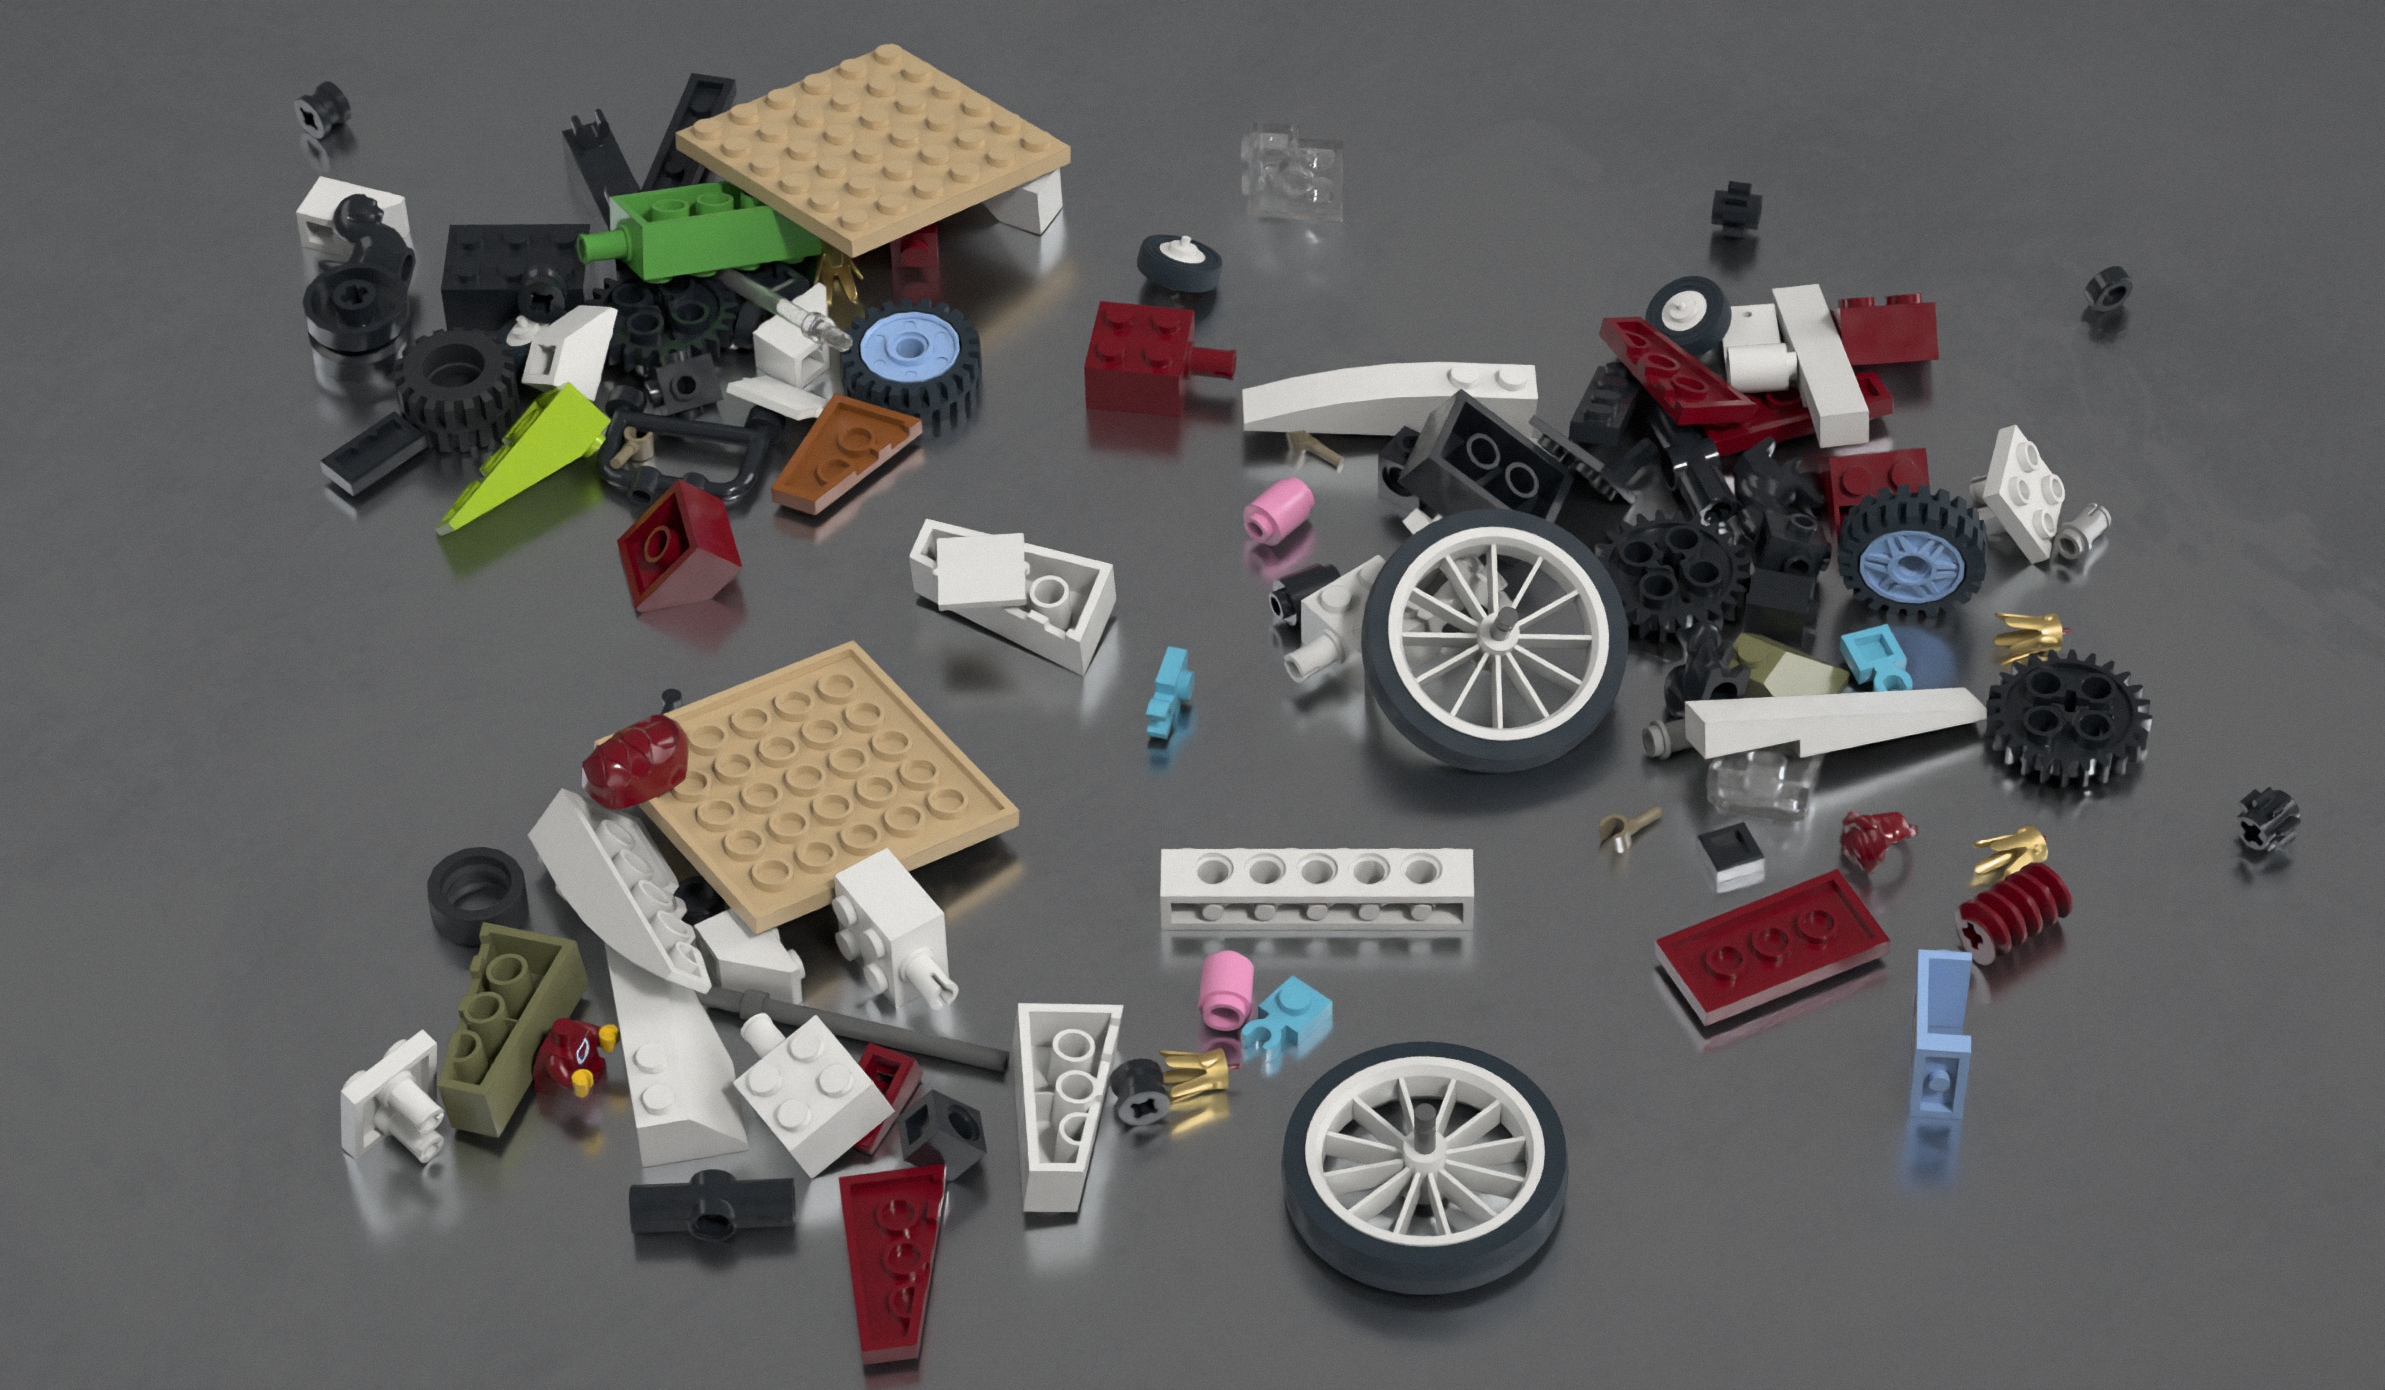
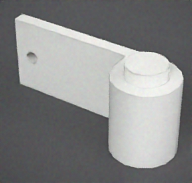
M1775 305L1731 306V324L1726 335L1721 340L1727 382L1742 394L1788 391L1789 381L1797 380L1798 377L1797 357L1795 351L1787 352L1786 343L1780 342Z

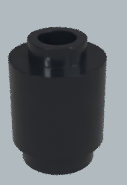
M1316 563L1274 580L1272 584L1273 592L1269 593L1268 599L1275 617L1278 620L1284 619L1290 626L1300 624L1301 600L1340 578L1341 575L1337 568L1332 564L1322 566Z

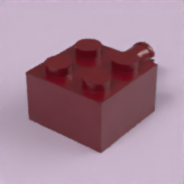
M1100 301L1084 365L1086 408L1180 418L1188 381L1192 375L1223 378L1233 381L1236 371L1237 351L1234 349L1222 350L1195 347L1194 310Z

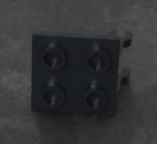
M1535 415L1528 422L1541 435L1537 443L1553 455L1556 460L1574 472L1576 476L1579 473L1589 481L1588 484L1610 501L1617 494L1631 505L1633 504L1637 496L1626 484L1641 467L1648 465L1654 459L1658 451V447L1654 445V442L1645 437L1633 448L1606 466L1594 457L1604 445L1568 440L1567 437Z

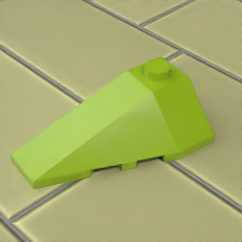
M570 382L539 394L501 439L505 445L493 456L491 455L479 468L485 476L482 482L474 480L461 492L434 530L440 536L453 532L579 457L589 458L605 441L606 438L601 433L611 420Z

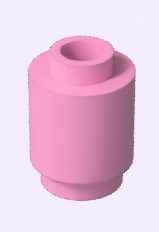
M1295 477L1277 480L1244 508V526L1248 535L1256 542L1269 546L1277 545L1309 518L1310 510L1314 507L1315 503L1311 490L1304 482Z
M1226 950L1212 954L1203 961L1198 1009L1203 1015V1021L1209 1027L1220 1031L1235 1030L1243 1025L1245 1019L1250 1014L1254 967L1249 959L1237 952Z

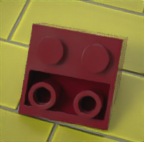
M1921 294L1885 296V305L1874 306V297L1838 300V309L1829 310L1851 366L1939 360L1936 303H1922Z
M1907 448L1818 458L1819 472L1823 482V509L1837 556L1844 517L1849 515V509L1855 503L1861 505L1862 497L1870 493L1877 498L1878 490L1889 487L1893 494H1897L1898 485L1909 484L1911 492H1918L1919 485L1930 486L1926 448Z

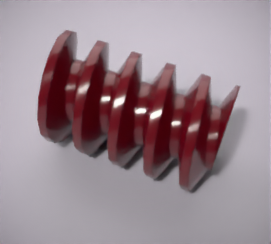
M2030 862L2021 867L2019 871L2006 876L2004 881H1999L1990 886L1988 890L1978 893L1974 896L1973 900H1968L1958 906L1955 912L1957 936L1965 951L1972 953L1974 961L1982 965L1991 964L1995 961L1996 955L2003 956L2009 953L2011 946L2017 947L2026 942L2027 936L2034 937L2041 933L2043 927L2048 928L2056 924L2058 917L2065 918L2069 916L2073 909L2072 896L2061 877L2050 867L2042 863Z

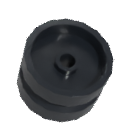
M348 263L335 266L323 272L306 288L302 303L309 330L310 348L315 364L326 375L342 381L366 382L384 378L395 372L397 359L403 358L402 351L407 346H414L415 338L409 315L410 307L404 281L393 270L375 263Z

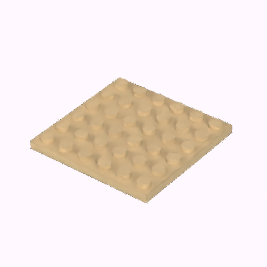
M893 43L881 45L876 50L855 59L844 60L836 67L819 74L808 75L802 81L785 88L774 89L768 95L748 103L735 105L727 112L710 119L699 120L693 126L676 132L677 150L851 258L1071 163L1070 146Z
M854 640L663 714L678 722L688 737L689 757L686 778L670 791L638 804L755 935L832 904V900L836 898L834 875L885 848H888L909 872L1018 827L1020 813L1018 808ZM614 734L594 741V749L597 745L606 742Z

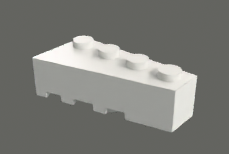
M926 519L909 555L914 592L938 604V582L933 579V569L937 568L938 538L991 534ZM1024 543L1025 562H1028L1030 565V574L1026 576L1027 605L951 610L1084 677L1116 602L1113 564Z
M1018 1003L1012 1053L1023 1212L1078 1211L1117 1048L1124 1005Z

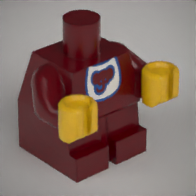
M557 1019L540 1047L533 1069L536 1092L584 1107L594 1090L593 1084L597 1085L607 1068L606 1059L599 1056L597 1048L601 1047L603 1051L611 1053L621 1038L619 1028L611 1024L599 1027L580 1020Z

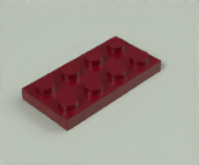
M1835 869L1655 940L1654 954L1706 1027L1889 954L1890 939L1840 871Z

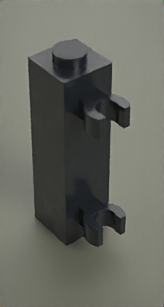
M601 109L595 110L596 120L594 123L582 125L578 115L572 116L570 121L571 129L562 131L566 166L598 233L611 231L610 197L641 192ZM620 258L611 260L616 271L629 267Z

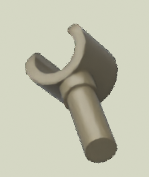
M635 427L625 428V445L610 460V465L614 469H619L628 459L633 461L650 459L654 454L653 432H648L645 437L637 439Z
M1305 430L1283 432L1286 446L1293 451L1302 452L1308 450L1337 468L1345 461L1344 457L1314 438L1313 433H1306Z
M1656 805L1628 820L1621 814H1609L1600 821V838L1605 840L1609 836L1616 834L1611 839L1613 850L1618 853L1626 852L1631 847V835L1638 832L1640 828L1662 817V809Z

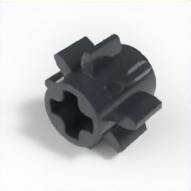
M1729 181L1728 191L1716 189L1711 224L1722 225L1723 236L1745 239L1746 229H1759L1763 195L1751 194V183Z
M2268 787L2262 793L2254 789L2238 803L2243 811L2236 816L2237 831L2242 840L2251 848L2256 850L2264 849L2268 853L2274 847H2277L2282 851L2299 837L2294 828L2301 823L2299 819L2300 810L2294 799L2286 792L2281 790L2273 791L2271 787Z

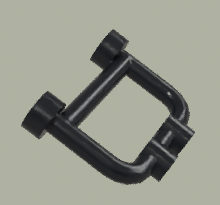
M619 385L611 390L605 405V412L611 422L604 435L606 439L600 446L597 454L596 467L601 478L608 484L628 489V498L639 506L647 507L653 505L658 494H664L678 479L722 499L723 502L733 501L741 498L753 487L767 447L780 441L786 425V418L783 414L760 405L750 409L744 427L644 413L647 405L645 395L634 387ZM627 427H635L638 432H653V434L747 447L738 475L735 479L726 483L709 482L704 475L696 472H688L681 478L662 475L658 469L647 465L639 466L635 471L621 468L614 469L610 465V460L620 451L624 440V430Z

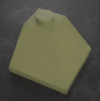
M1741 633L1733 643V658L1729 667L1732 669L1737 665H1746L1751 670L1744 698L1840 694L1851 680V672L1763 635Z

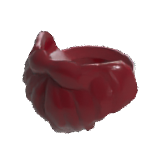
M1850 811L1842 820L1843 829L1839 843L1846 857L1861 869L1864 876H1869L1875 873L1881 863H1884L1885 854L1890 844L1917 836L1918 826L1916 824H1908L1904 815L1897 811L1873 815H1859L1856 811Z

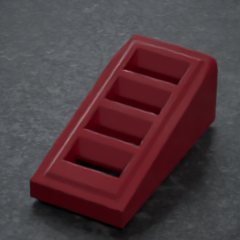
M868 1043L858 1065L874 1082L880 1092L885 1095L886 1100L895 1110L893 1114L851 1147L873 1155L913 1094L923 1072L916 1059ZM880 1074L894 1079L890 1085L877 1080Z

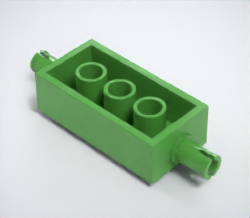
M727 180L610 197L611 231L579 234L577 237V252L581 263L584 265L591 262L620 258L640 278L649 283H666L672 280V276L685 274L707 277L716 274L719 269L732 267L738 270H754L759 268L761 263L773 261L795 264L804 261L807 256L821 254V238Z

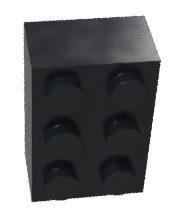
M450 225L441 285L447 331H452L453 327H464V331H471L474 328L484 331H498L510 319L521 313L518 307L521 279L527 269L537 264L556 266L565 274L568 280V292L565 297L564 310L567 313L579 305L586 306V300L592 299L596 264L595 262L586 265L581 263L577 252V237L579 234H592L591 225ZM535 296L536 298L549 300L547 296Z
M1460 389L1430 413L1397 483L1443 517L1468 510L1497 508L1529 513L1554 523L1576 474L1463 389ZM1497 554V557L1512 568L1522 561L1514 557Z

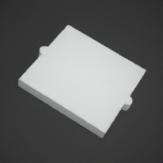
M767 375L751 379L743 378L741 381L728 383L726 390L727 393L795 420L811 417L818 418L830 401Z
M1024 533L937 539V568L933 569V579L938 582L939 611L1027 605L1026 576L1030 574V565L1028 562H1025Z

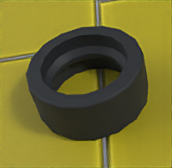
M475 847L457 851L446 856L437 864L427 881L432 922L441 935L454 943L480 946L479 934L483 922L518 929L523 924L528 912L524 872L513 857L501 850ZM487 882L500 885L508 890L507 895L500 902L486 909L469 911L456 908L448 903L449 897L458 889L473 883Z

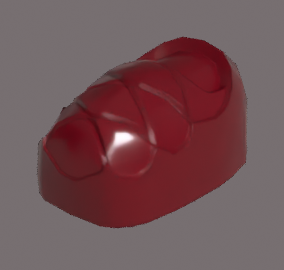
M660 714L652 715L615 732L606 742L597 745L594 751L582 762V788L601 806L615 810L641 804L670 791L686 778L689 749L688 737L678 722Z

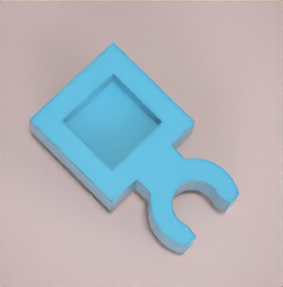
M1888 624L1841 636L1839 650L1858 684L1873 681V692H1883L1890 688L1897 689L1898 691L1912 690V679L1905 672L1907 658Z
M1168 646L1155 680V694L1151 698L1146 711V718L1150 719L1146 731L1147 736L1166 739L1171 728L1172 719H1176L1182 700L1190 701L1195 683V672L1188 671L1187 649Z
M1292 975L1258 1006V1019L1248 1022L1241 1031V1046L1247 1049L1257 1040L1267 1041L1262 1046V1060L1269 1063L1279 1056L1281 1043L1286 1038L1299 1046L1333 1015V1002Z

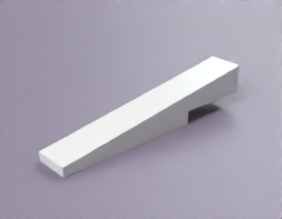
M1819 284L1772 289V301L1775 305L1776 315L1784 342L1786 343L1787 352H1796L1798 372L1796 383L1803 407L1809 408L1820 448L1869 443V410Z
M1965 687L1685 701V738L1705 759L1786 743L1800 758L1987 720V708Z

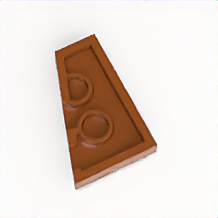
M834 393L771 487L772 502L817 515L922 433V419Z

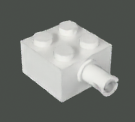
M1380 555L1373 557L1301 600V641L1305 645L1293 653L1290 652L1284 656L1286 660L1284 661L1285 668L1291 678L1297 683L1305 682L1309 677L1329 666L1364 698L1372 694L1362 661L1361 631L1365 605L1370 589L1378 573L1386 563ZM1408 600L1403 615L1402 632L1442 633V619ZM1403 646L1410 670L1442 652V646Z
M885 848L835 874L836 898L832 900V906L839 924V932L835 935L836 942L843 956L848 961L855 959L863 969L871 989L876 994L883 992L896 1009L921 995L934 1010L943 1009L942 1003L937 999L938 995L947 1006L950 1005L958 995L959 989L955 982L949 979L944 912L891 851Z
M766 1013L754 1015L743 1025L741 1036L753 1047L761 1060L737 1078L733 1084L811 1179L816 1177L895 1112L874 1082L817 1015L812 1017L787 1039L776 1028Z

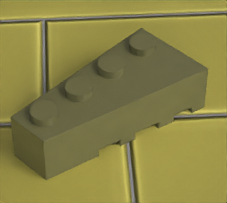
M483 922L479 934L481 941L478 955H474L469 970L471 982L467 995H462L458 1009L460 1021L457 1032L451 1034L437 1087L451 1128L499 1138L534 1078L533 1069L539 1049L550 1033L553 1023L560 1018L569 1019L586 990L589 981L575 940Z

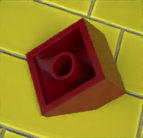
M680 479L617 540L635 609L642 613L712 599L743 568L723 500Z

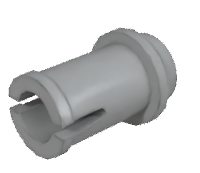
M2089 503L2071 522L2063 523L2057 528L2054 545L2063 557L2068 559L2083 558L2090 552L2091 543L2110 527L2111 517L2103 506H2100L2092 516H2089L2097 508V503Z
M1685 718L1663 723L1661 720H1653L1650 723V727L1644 728L1642 732L1644 748L1650 757L1657 756L1659 759L1664 760L1670 757L1671 752L1694 747L1685 738Z

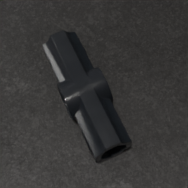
M1657 403L1651 412L1645 414V428L1654 444L1658 447L1661 469L1667 486L1672 491L1680 490L1693 516L1701 514V524L1708 526L1717 521L1719 522V527L1725 526L1726 522L1737 514L1738 502L1722 475L1720 456L1714 441L1709 437L1702 438L1695 424L1677 425L1660 404Z
M708 1169L694 1174L690 1182L631 1185V1188H629L631 1232L689 1231L697 1239L717 1242L730 1238L737 1228L795 1226L796 1201L794 1178L736 1180L729 1172L719 1169Z

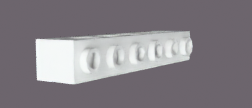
M1161 849V930H1473V849Z

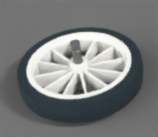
M1497 508L1474 509L1458 512L1428 524L1406 540L1386 561L1370 589L1365 605L1361 631L1362 661L1367 681L1380 709L1391 724L1417 748L1444 763L1461 769L1485 773L1516 772L1544 765L1561 757L1581 743L1602 722L1619 692L1626 668L1628 655L1627 619L1622 600L1609 573L1590 549L1574 535L1550 521L1529 513ZM1474 554H1486L1488 615L1453 562L1454 559ZM1497 554L1514 557L1534 565L1511 607H1503L1499 611ZM1440 566L1473 619L1416 588V586L1423 578ZM1539 568L1552 577L1565 590L1567 595L1518 621L1519 616L1515 609ZM1409 600L1465 633L1402 632V621L1407 601ZM1574 603L1579 613L1585 635L1520 634L1521 631ZM1403 646L1465 647L1466 651L1414 678L1407 663ZM1524 648L1586 649V662L1582 679H1577ZM1470 660L1476 666V669L1449 714L1433 702L1421 687ZM1517 662L1574 695L1559 710L1549 715ZM1502 669H1505L1537 722L1521 727L1503 728ZM1480 670L1491 672L1492 728L1474 725L1455 717Z
M1430 1041L1405 1042L1374 1048L1353 1056L1326 1072L1305 1092L1296 1105L1285 1133L1281 1160V1176L1287 1207L1296 1228L1307 1244L1324 1261L1355 1280L1380 1289L1408 1294H1444L1475 1288L1492 1282L1522 1265L1536 1253L1554 1229L1561 1214L1569 1174L1566 1139L1558 1114L1547 1096L1528 1076L1509 1063L1486 1052L1462 1045ZM1410 1099H1442L1443 1102L1436 1118V1109L1432 1105L1423 1103L1413 1110ZM1399 1101L1409 1135L1405 1137L1376 1113L1373 1108ZM1455 1102L1481 1111L1444 1139L1443 1134ZM1355 1120L1381 1143L1340 1134L1339 1132L1350 1121ZM1500 1123L1514 1136V1138L1471 1145ZM1326 1155L1366 1164L1323 1172V1162ZM1525 1160L1527 1172L1525 1178L1484 1167ZM1379 1187L1349 1210H1346L1334 1196ZM1470 1190L1512 1199L1513 1201L1501 1213L1497 1214ZM1404 1196L1406 1198L1393 1232L1367 1223L1400 1197ZM1445 1197L1474 1220L1478 1226L1451 1234L1441 1200ZM1417 1204H1431L1440 1236L1406 1235Z

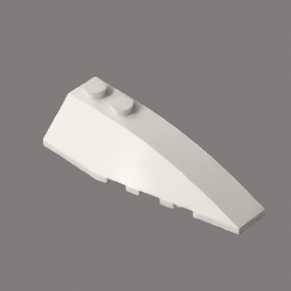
M1457 362L1395 363L1345 368L1292 377L1242 390L1243 431L1293 432L1305 430L1306 433L1395 436L1406 426L1421 433L1430 413L1457 391L1463 389L1524 436L1532 438L1533 427L1528 422L1536 414L1538 402L1535 365Z
M561 788L528 834L529 839L539 854L537 857L539 863L549 871L556 883V892L571 905L592 931L625 958L665 980L707 994L712 985L701 952L690 945L696 937L693 927L681 919L687 912L684 900L673 895L679 887L677 878L641 819L620 810L605 808L594 800Z
M604 942L642 1168L748 1151L738 1089L733 1084L736 1080L733 1062L695 991L665 980L634 964Z

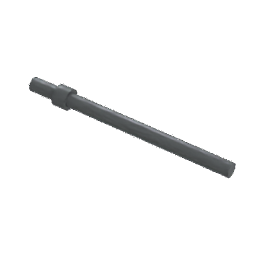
M712 986L707 994H702V1005L740 1013V1018L743 1020H748L760 1013H766L772 1021L801 1027L817 1015L830 1032L835 1035L1000 1072H1006L1009 1064L1010 1052L774 1000L770 999L769 993L748 988L743 993Z

